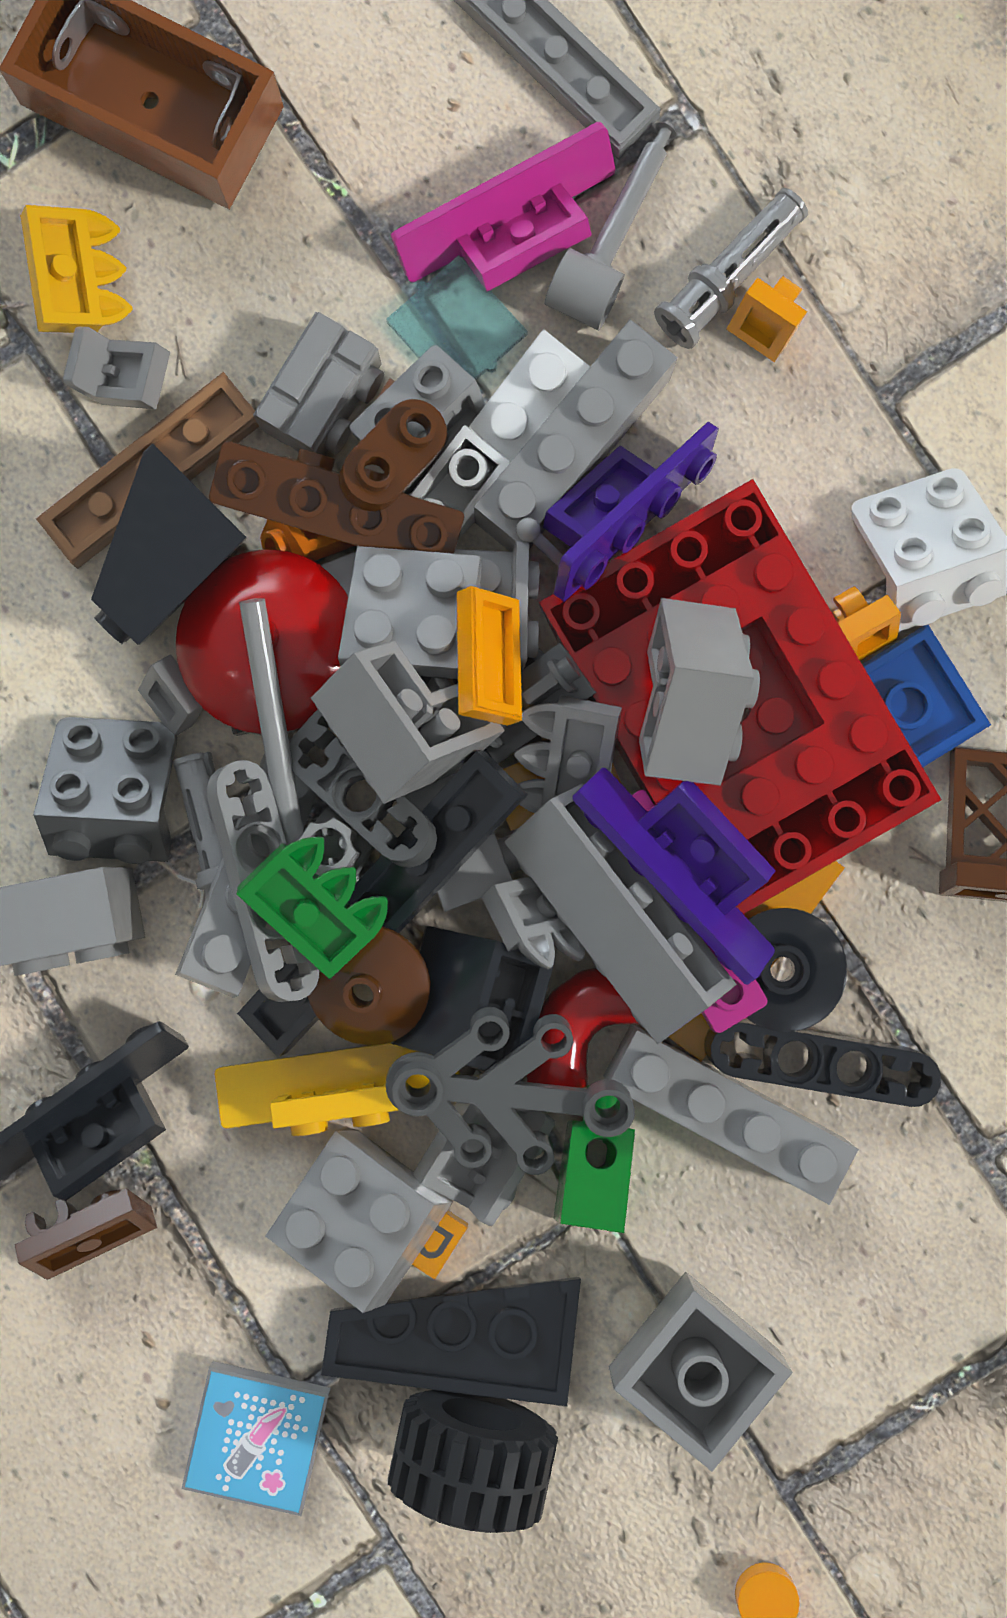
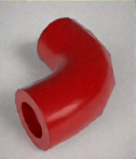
M597 968L578 972L551 991L544 1002L539 1019L549 1014H557L564 1017L571 1027L573 1045L566 1055L555 1059L550 1058L527 1074V1082L586 1088L588 1085L587 1053L589 1043L594 1035L604 1027L611 1025L639 1024L633 1017L629 1006L607 977L602 975ZM550 1029L543 1034L542 1040L549 1044H555L561 1041L565 1034L559 1029Z

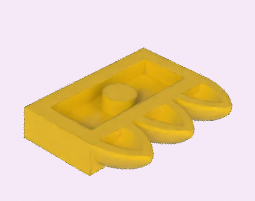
M25 205L20 218L38 332L74 333L75 328L78 326L90 327L98 332L102 326L112 325L127 317L133 310L132 305L119 295L98 288V286H104L119 279L126 272V266L112 255L91 248L103 245L114 239L120 233V227L106 216L87 209Z

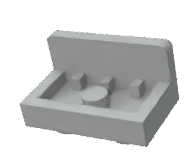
M476 1070L473 1076H479L482 1072ZM456 1102L454 1107L467 1124L481 1125L489 1132L492 1146V1154L489 1161L478 1168L462 1166L454 1156V1147L439 1130L413 1172V1176L421 1185L469 1208L480 1222L493 1226L502 1210H505L513 1201L517 1186L525 1172L518 1166L514 1150L478 1107L471 1103ZM514 1108L532 1131H541L549 1136L555 1125V1120L544 1111ZM471 1139L464 1142L461 1147L467 1152H477L484 1145L478 1140ZM533 1146L528 1148L524 1155L534 1159L544 1149Z

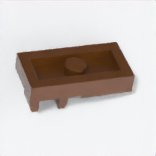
M126 1188L102 1193L91 1201L90 1206L79 1211L67 1201L56 1200L55 1205L58 1211V1218L55 1224L46 1229V1222L43 1217L35 1212L26 1214L25 1227L31 1237L14 1245L19 1265L49 1280L156 1229L157 1224L152 1206Z

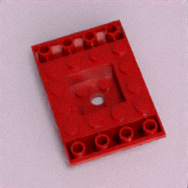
M754 479L645 540L627 553L612 559L607 563L604 572L597 582L590 588L585 589L581 586L566 601H562L553 593L539 602V606L557 643L561 642L597 692L588 700L622 707L616 748L639 788L647 792L654 805L682 782L681 780L645 776L639 742L653 689L647 650L661 598L736 608L742 633L750 638L749 659L752 669L759 671V693L752 709L748 708L746 717L740 722L743 732L740 754L735 762L728 761L721 785L696 782L694 784L776 870L766 884L736 906L742 914L942 800Z

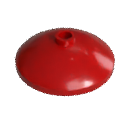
M256 550L242 553L220 564L186 599L180 613L176 631V655L179 670L189 692L210 715L235 729L262 735L239 602L254 598H265L287 733L299 730L318 709L311 697L341 667L338 655L348 594L327 570L299 554L281 550Z

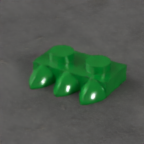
M323 837L302 838L289 845L282 843L238 885L236 895L326 977L331 979L380 931L386 918L388 899L385 896L370 897L350 905L348 901L351 898L356 883L355 867L335 868L319 876L316 871L323 859Z

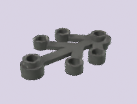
M485 1007L478 1010L471 1019L470 1029L434 1056L423 1052H413L401 1056L391 1065L386 1076V1092L391 1103L405 1114L411 1116L427 1115L454 1147V1156L458 1163L467 1168H478L489 1161L492 1154L491 1137L483 1126L467 1124L450 1101L475 1104L514 1150L520 1169L531 1175L543 1174L553 1165L554 1150L552 1141L545 1133L532 1131L514 1108L584 1116L588 1128L593 1133L603 1137H614L622 1134L631 1126L635 1116L630 1092L622 1083L616 1080H599L591 1084L587 1089L519 1081L548 1059L560 1058L570 1051L573 1045L570 1024L564 1017L557 1014H549L540 1018L534 1026V1036L479 1076L455 1073L484 1050L496 1051L507 1043L509 1039L508 1019L501 1010L495 1007ZM492 1021L501 1026L500 1032L491 1037L484 1036L478 1031L479 1027L485 1022ZM550 1029H559L565 1034L563 1039L555 1044L544 1042L542 1036ZM419 1074L426 1076L429 1079V1083L422 1088H413L406 1080L411 1075ZM604 1096H614L617 1098L616 1103L607 1109H602L595 1105L596 1101ZM471 1139L478 1140L484 1145L477 1152H467L461 1146L464 1142ZM533 1146L542 1147L546 1150L545 1154L538 1159H530L524 1155V1152Z

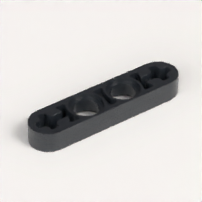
M743 1019L721 1033L713 1032L710 1028L704 1040V1049L708 1060L723 1074L735 1078L908 1107H919L929 1103L937 1095L941 1086V1073L938 1065L929 1056L910 1047L805 1029L795 1032H777L762 1028L747 1019ZM735 1032H739V1038L750 1046L763 1048L764 1068L758 1069L762 1060L756 1055L749 1053H736L734 1062H730L729 1056L720 1050L722 1041H732ZM770 1035L766 1043H764V1036ZM791 1041L803 1042L808 1050L806 1065L795 1073L783 1072L778 1064L780 1049ZM850 1051H860L866 1060L864 1075L853 1083L842 1082L837 1074L839 1059ZM913 1064V1068L922 1073L920 1082H910L908 1089L897 1080L882 1076L883 1065L891 1070L907 1072Z

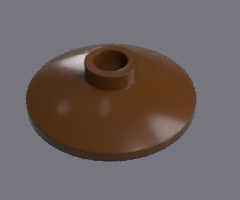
M382 926L377 935L331 979L319 970L317 985L308 996V999L318 1019L335 1035L356 1044L381 1045L403 1037L419 1022L428 1004L430 978L426 964L415 946L401 934ZM356 984L367 985L373 992V999L370 1001L359 999L353 992V986Z

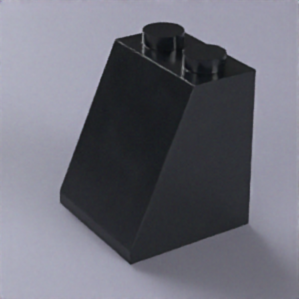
M153 443L143 452L91 598L101 609L94 619L121 644L127 642L130 638L137 645L145 642L247 538Z

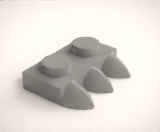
M561 695L557 703H542L522 712V721L533 732L551 741L530 743L515 751L514 756L526 769L545 778L518 783L528 794L519 805L532 813H536L550 799L580 784L584 785L601 768H606L611 772L622 707Z
M531 877L494 884L481 896L508 951L519 949L526 958L547 970L553 967L555 959L554 946L572 959L580 961L584 958L585 948L570 928L561 922L555 912V908Z

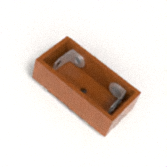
M35 0L0 65V72L20 105L229 210L284 108L274 71L132 0ZM154 97L158 99V104L152 109H147L143 106L148 98Z

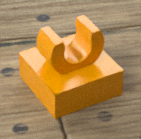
M784 276L779 279L774 288L757 277L745 293L726 330L775 363L807 313L806 310L794 303L802 288Z
M853 586L833 598L834 603L839 608L833 611V615L860 661L898 639L901 612L888 595L868 605L861 592Z

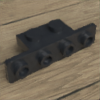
M161 1021L142 1027L133 1032L123 1046L102 1061L93 1062L77 1073L75 1080L61 1090L30 1105L24 1116L0 1132V1181L35 1157L53 1197L67 1201L166 1131L142 1081L188 1049L189 1045L184 1036Z

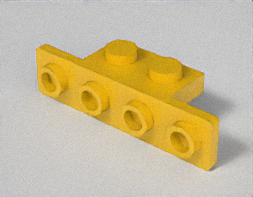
M390 1042L381 1045H367L219 1067L215 1070L214 1075L221 1125L227 1129L272 1122L273 1129L290 1126L291 1136H304L329 1130L327 1122L329 1120L352 1117L353 1127H366L387 1123L390 1121L389 1112L398 1111L389 1100L386 1092L388 1070L401 1056L417 1051L399 1047ZM417 1074L411 1075L406 1082L413 1088H422L429 1083V1079L424 1075Z

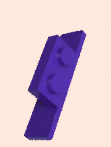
M707 422L657 469L620 445L546 511L543 528L571 547L560 560L554 588L555 596L562 601H566L581 586L585 589L593 586L604 572L608 560L619 550L623 553L630 551L640 539L645 526L655 516L660 519L667 516L676 505L681 492L691 482L699 485L708 476L717 459V454L712 450L719 431L718 427Z
M601 768L572 796L573 801L583 811L589 823L601 830L622 852L632 869L645 877L665 898L675 915L683 922L689 924L714 951L719 962L727 969L732 970L744 984L748 985L759 977L775 953V949L736 906L766 884L776 870L694 782L682 781L649 811H646L608 769Z

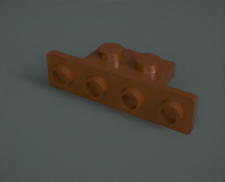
M225 441L222 444L209 493V500L214 504L357 546L451 554L455 552L464 521V514L460 510L402 493L386 509L365 511L351 504L344 496L340 487V472L333 470L336 460L334 458L302 448L299 450L297 459L287 456L281 457L232 441ZM364 468L367 477L371 480H385L384 473Z

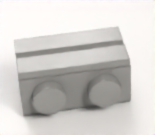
M315 312L253 414L260 429L287 446H291L297 452L302 448L325 456L329 451L335 455L338 454L351 434L350 425L352 422L348 419L358 402L362 401L368 404L382 383L384 372L379 369L382 363L378 348L356 333L346 330L342 325L322 313Z

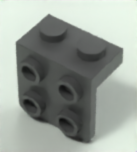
M77 717L61 719L56 725L33 814L48 855L59 856L71 861H80L86 858L119 859L130 864H142L147 861L168 862L172 839L164 812V804L177 745V735H174L162 722Z

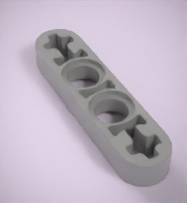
M236 760L217 769L210 777L207 785V799L255 981L260 991L268 999L277 1002L301 1000L309 996L315 989L319 979V969L292 945L281 946V950L280 948L267 950L265 941L284 939V937L276 930L265 928L259 922L257 913L236 895L238 885L255 870V868L249 867L240 855V845L245 836L248 834L261 836L269 847V855L282 843L286 844L271 783L266 772L256 763L248 760ZM235 776L239 783H249L251 787V794L243 798V806L239 797L229 798L226 793V786L235 782ZM259 813L261 822H251L239 828H234L233 820L241 818L245 814L248 817ZM284 961L286 964H297L299 968V975L291 979V988L288 982L278 983L275 978V971L283 968Z

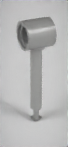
M659 122L655 125L658 134L654 142L645 144L591 252L582 254L572 248L567 250L549 286L545 298L546 306L598 331L601 329L617 298L625 274L613 269L611 263L667 155L664 146L668 138L673 139L677 135L674 126L669 122Z

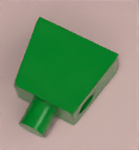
M604 1096L599 1098L595 1105L599 1108L607 1109L616 1103L617 1098L614 1096ZM584 1116L582 1121L571 1120L567 1122L554 1220L565 1225L624 1233L635 1129L628 1128L620 1135L603 1137L593 1133L588 1128ZM593 1139L602 1141L607 1147L606 1161L597 1168L591 1166L586 1159L588 1143Z

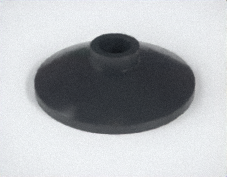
M769 909L749 918L748 920L774 947L775 953L756 979L768 1000L767 1005L748 1016L747 1019L762 1028L777 1032L800 1031L821 1022L834 1010L840 1001L847 981L846 956L836 934L818 917L798 909ZM779 957L787 958L792 966L790 975L784 980H776L770 971L772 962Z

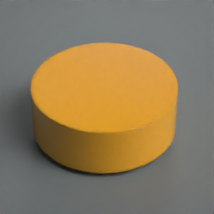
M767 1562L754 1564L740 1575L736 1583L735 1599L742 1618L797 1617L800 1605L799 1595L791 1576L782 1567Z

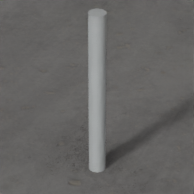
M254 598L240 601L239 605L269 780L286 844L289 845L299 840L304 830L295 776L292 771V758L265 598Z

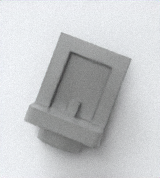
M78 326L74 331L63 382L65 385L101 405L156 410L170 351L156 342L110 340L90 327Z

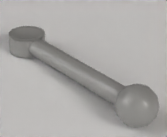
M530 517L520 520L516 526L518 538L524 542H532L559 567L563 554L540 533L539 523Z

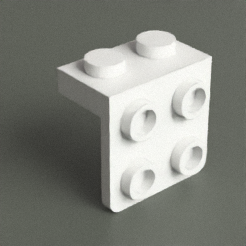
M951 468L859 499L853 503L852 519L886 576V595L890 597L901 612L899 631L917 625H928L940 617L972 606H984L996 598L1007 595V536L962 470Z

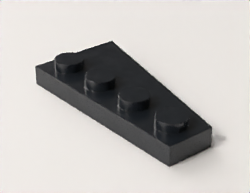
M574 1277L388 1301L385 1305L362 1313L354 1306L331 1309L321 1375L567 1407L581 1278Z

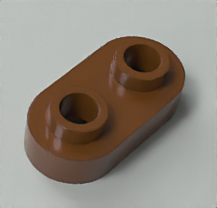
M418 399L404 400L396 404L346 457L339 477L340 487L346 499L357 508L365 511H380L391 506L432 463L444 446L447 428L441 413L430 403ZM406 423H419L425 429L426 436L422 438L412 436L407 431ZM367 465L379 466L384 471L385 480H371L367 477L364 467Z

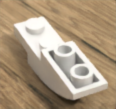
M543 329L469 427L464 425L410 496L463 512L464 521L459 540L475 522L474 505L590 366Z

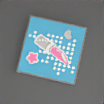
M213 1361L208 1370L182 1489L301 1516L331 1388Z

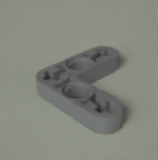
M420 676L427 685L431 677ZM317 709L289 742L292 771L388 860L401 867L410 868L421 865L430 858L436 847L437 835L434 825L404 796L383 804L379 796L376 795V800L367 810L362 812L350 811L346 803L347 792L353 784L365 780L342 742L328 729L329 726L326 719ZM315 745L319 749H325L324 752L329 758L327 764L322 768L317 764H312L311 757L307 755L309 750ZM397 801V804L392 807L393 802ZM388 813L406 828L410 829L418 823L413 830V834L418 841L411 849L402 844L393 849L399 840L380 822Z

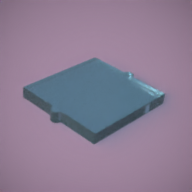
M459 255L428 283L424 281L417 284V292L386 319L387 324L418 358L431 346L437 345L475 380L486 371L490 373L497 370V361L524 339L528 333L491 290L488 292L485 290L471 268Z

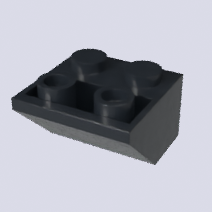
M425 926L418 951L426 964L430 978L428 1004L416 1026L403 1037L392 1041L391 1044L434 1056L470 1029L471 1019L478 1010L485 1007H495L501 1010L508 1019L509 1039L507 1043L496 1051L484 1050L465 1065L486 1071L534 1036L533 1029L539 1020L553 967L548 970L542 968L526 958L519 949L508 951L503 942ZM485 1022L479 1027L478 1031L484 1036L491 1037L500 1032L501 1026L496 1022Z

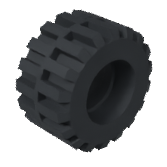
M440 1390L415 1393L410 1395L409 1399H406L403 1404L388 1474V1485L391 1487L390 1491L394 1496L402 1500L405 1505L429 1519L451 1527L485 1533L525 1530L533 1527L534 1523H539L542 1518L558 1442L557 1432L546 1420L533 1411L507 1399Z

